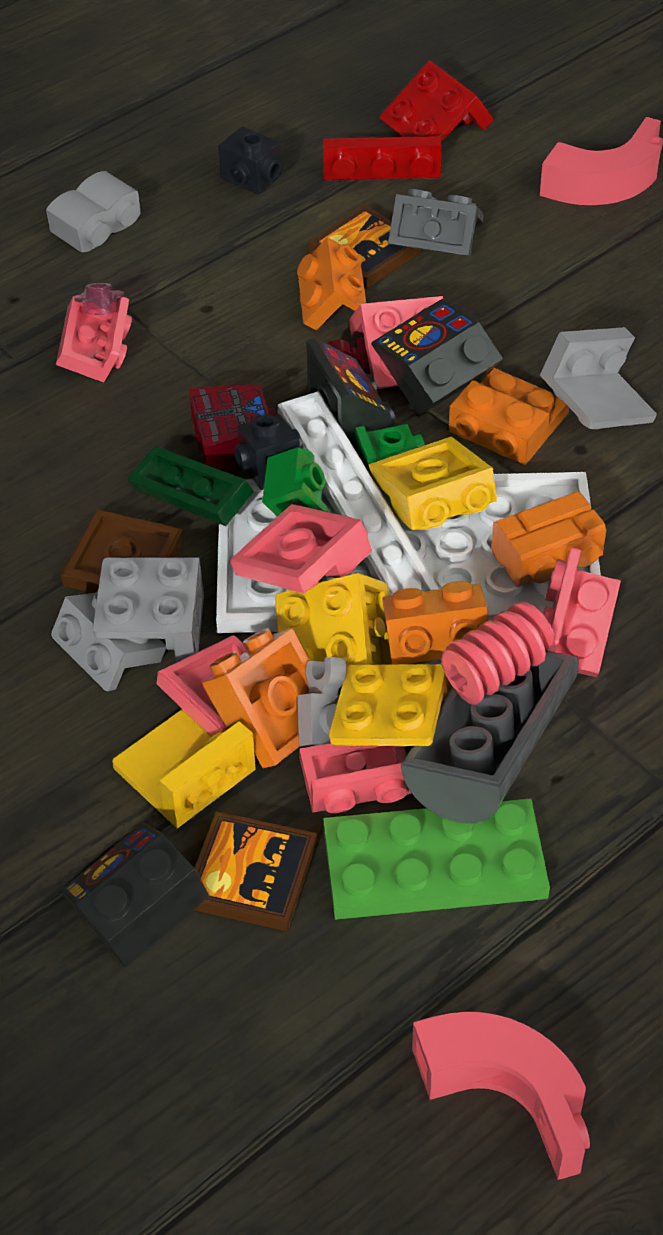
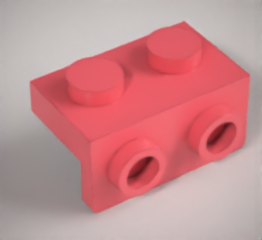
M73 296L66 312L56 365L104 383L112 368L119 369L126 355L127 345L123 344L122 340L126 338L132 322V316L127 315L129 299L121 296L114 310L111 311Z
M331 743L300 748L299 759L312 813L323 810L329 813H340L353 808L359 803L375 800L380 803H391L404 798L407 794H411L401 769V764L407 756L405 747L334 746Z

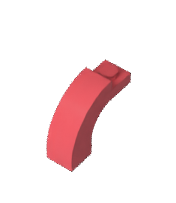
M646 117L626 144L611 150H585L558 142L542 163L540 196L577 205H604L623 201L640 194L657 179L659 158L663 146V138L659 137L661 121Z
M482 1012L448 1013L413 1022L412 1051L430 1100L477 1088L491 1089L507 1094L522 1104L534 1119L557 1179L560 1180L581 1173L585 1149L590 1148L587 1127L580 1115L586 1086L572 1062L552 1041L523 1023L503 1016Z

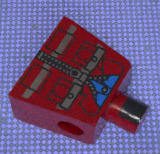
M256 384L189 388L191 421L203 464L226 473L239 470L234 455V445L239 444L237 426L252 422L253 419L259 416L278 415V406L267 408L262 388Z

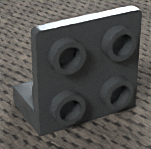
M408 189L407 196L396 194L388 244L470 257L476 222L483 223L484 214L476 206V203H472V198L448 195L447 201H440L436 197H432L431 192Z

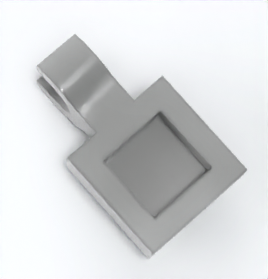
M326 657L324 662L307 661L306 678L309 685V693L298 695L299 747L331 743L328 735L339 699L338 690L346 677L344 658Z

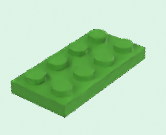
M532 799L502 801L497 811L490 818L477 823H460L448 820L435 814L428 808L323 818L335 920L543 900L549 897L550 886Z

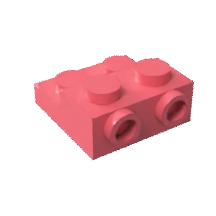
M291 504L230 559V563L237 576L305 594L309 589L316 586L324 575L340 578L352 573L356 566L372 552L368 540V533L360 519Z

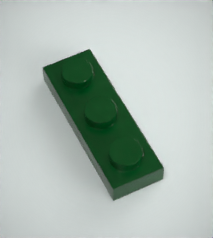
M157 446L153 447L127 479L136 491L223 526L228 525L254 492L245 479Z

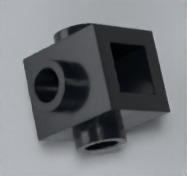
M242 126L218 145L220 178L258 195L281 175L282 162L280 160V142Z
M280 414L259 416L253 419L252 422L237 426L239 444L234 445L237 465L241 472H248L260 490H264L268 457L297 447L303 448L298 430L296 428L291 429Z

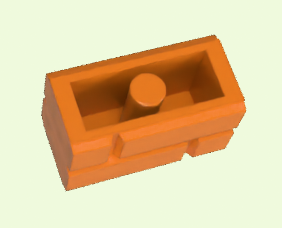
M577 491L493 522L491 548L493 555L501 566L506 568V573L516 587L533 581L545 583L550 580L556 560L566 561L571 547L581 549L578 567H587L593 564L599 556H602L606 527L596 511L591 510L589 502L582 493Z

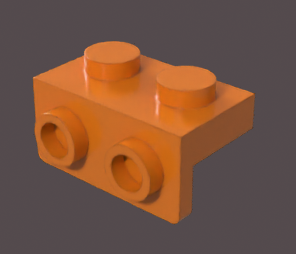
M327 237L312 254L306 255L301 260L297 269L303 324L317 331L342 304L354 311L357 310L360 304H366L360 256L352 247L346 244L341 245Z
M455 581L445 584L442 589L422 592L417 588H406L396 591L392 596L382 597L393 665L440 660L450 643L455 640H461L469 631L477 630L480 625L489 621L487 604L480 583L471 584L466 581Z

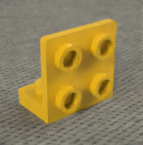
M356 573L320 582L305 594L292 590L278 593L275 596L278 633L292 628L310 661L324 662L326 657L344 658L346 670L348 665H393L382 597L389 596L388 583Z
M442 664L348 665L328 735L331 744L334 746L431 745L441 704L452 689Z
M183 709L120 753L112 761L114 770L177 829L256 770L253 733L246 726L238 721L225 732L216 733L211 737Z

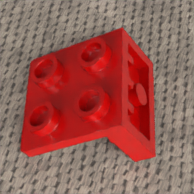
M430 60L380 115V119L401 137L441 136V142L460 122L466 126L472 122L485 131L494 121L477 95Z

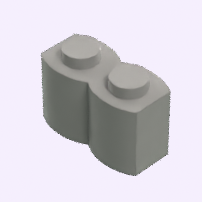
M107 171L91 175L80 184L77 190L61 194L46 209L50 232L82 253L102 245L111 233L122 231L131 226L141 214L138 191Z

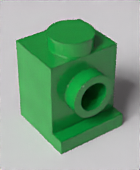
M408 424L366 432L364 426L355 428V451L369 474V464L425 445L422 435H412Z
M297 447L267 458L262 503L277 517L291 504L328 512V507L321 501L322 491L325 487L324 472L314 462V454L307 449Z

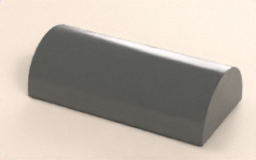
M545 651L546 657L543 663L538 666L530 665V670L522 676L515 675L514 681L507 686L500 685L499 690L494 694H484L483 700L477 705L467 703L452 687L441 704L433 743L429 746H413L401 764L405 783L415 798L430 811L455 822L477 823L490 818L497 811L576 679L579 669L578 657Z

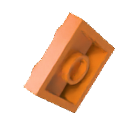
M493 368L481 383L472 380L450 405L449 432L494 451L503 457L526 465L567 416L569 407L554 393Z
M269 628L255 633L243 641L246 652L240 656L236 651L231 652L214 661L209 666L213 675L202 682L225 726H233L240 721L253 733L254 753L262 768L277 765L299 748L298 695L309 693L306 665L307 661L310 660L292 628L273 635Z

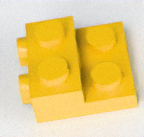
M448 437L369 464L370 475L373 481L391 498L394 515L412 531L439 527L450 517L481 512L490 503L497 501L493 468L453 437Z

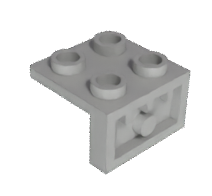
M625 327L559 332L540 376L553 389L554 394L562 399L578 416V420L589 429L653 423L657 416V413L618 373L635 339Z
M199 558L103 559L93 623L94 637L165 639L166 649L175 651L176 663L199 652L204 603Z

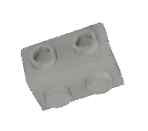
M98 592L67 596L64 599L51 636L105 691L116 690L125 668L161 662L166 645L160 639L94 637L93 623Z

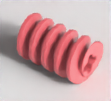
M517 602L507 611H502L496 615L492 621H486L477 630L469 631L461 640H455L450 643L442 654V667L449 682L459 696L467 703L477 705L483 700L484 694H494L499 690L500 685L507 686L514 681L515 675L522 676L530 670V665L538 666L543 663L546 657L545 649H550L554 646L555 635L545 616L535 606L527 602Z

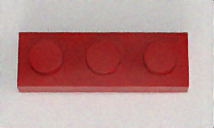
M441 136L323 139L324 180L440 178Z

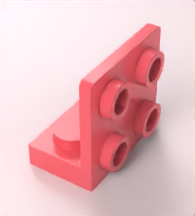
M443 296L360 304L349 319L351 336L364 335L370 373L375 380L377 389L399 386L371 343L443 299Z
M571 547L566 561L556 560L554 571L550 577L545 600L554 602L553 608L545 607L543 615L551 625L555 641L554 646L550 649H545V651L578 657V673L597 678L621 581L576 570L581 549Z

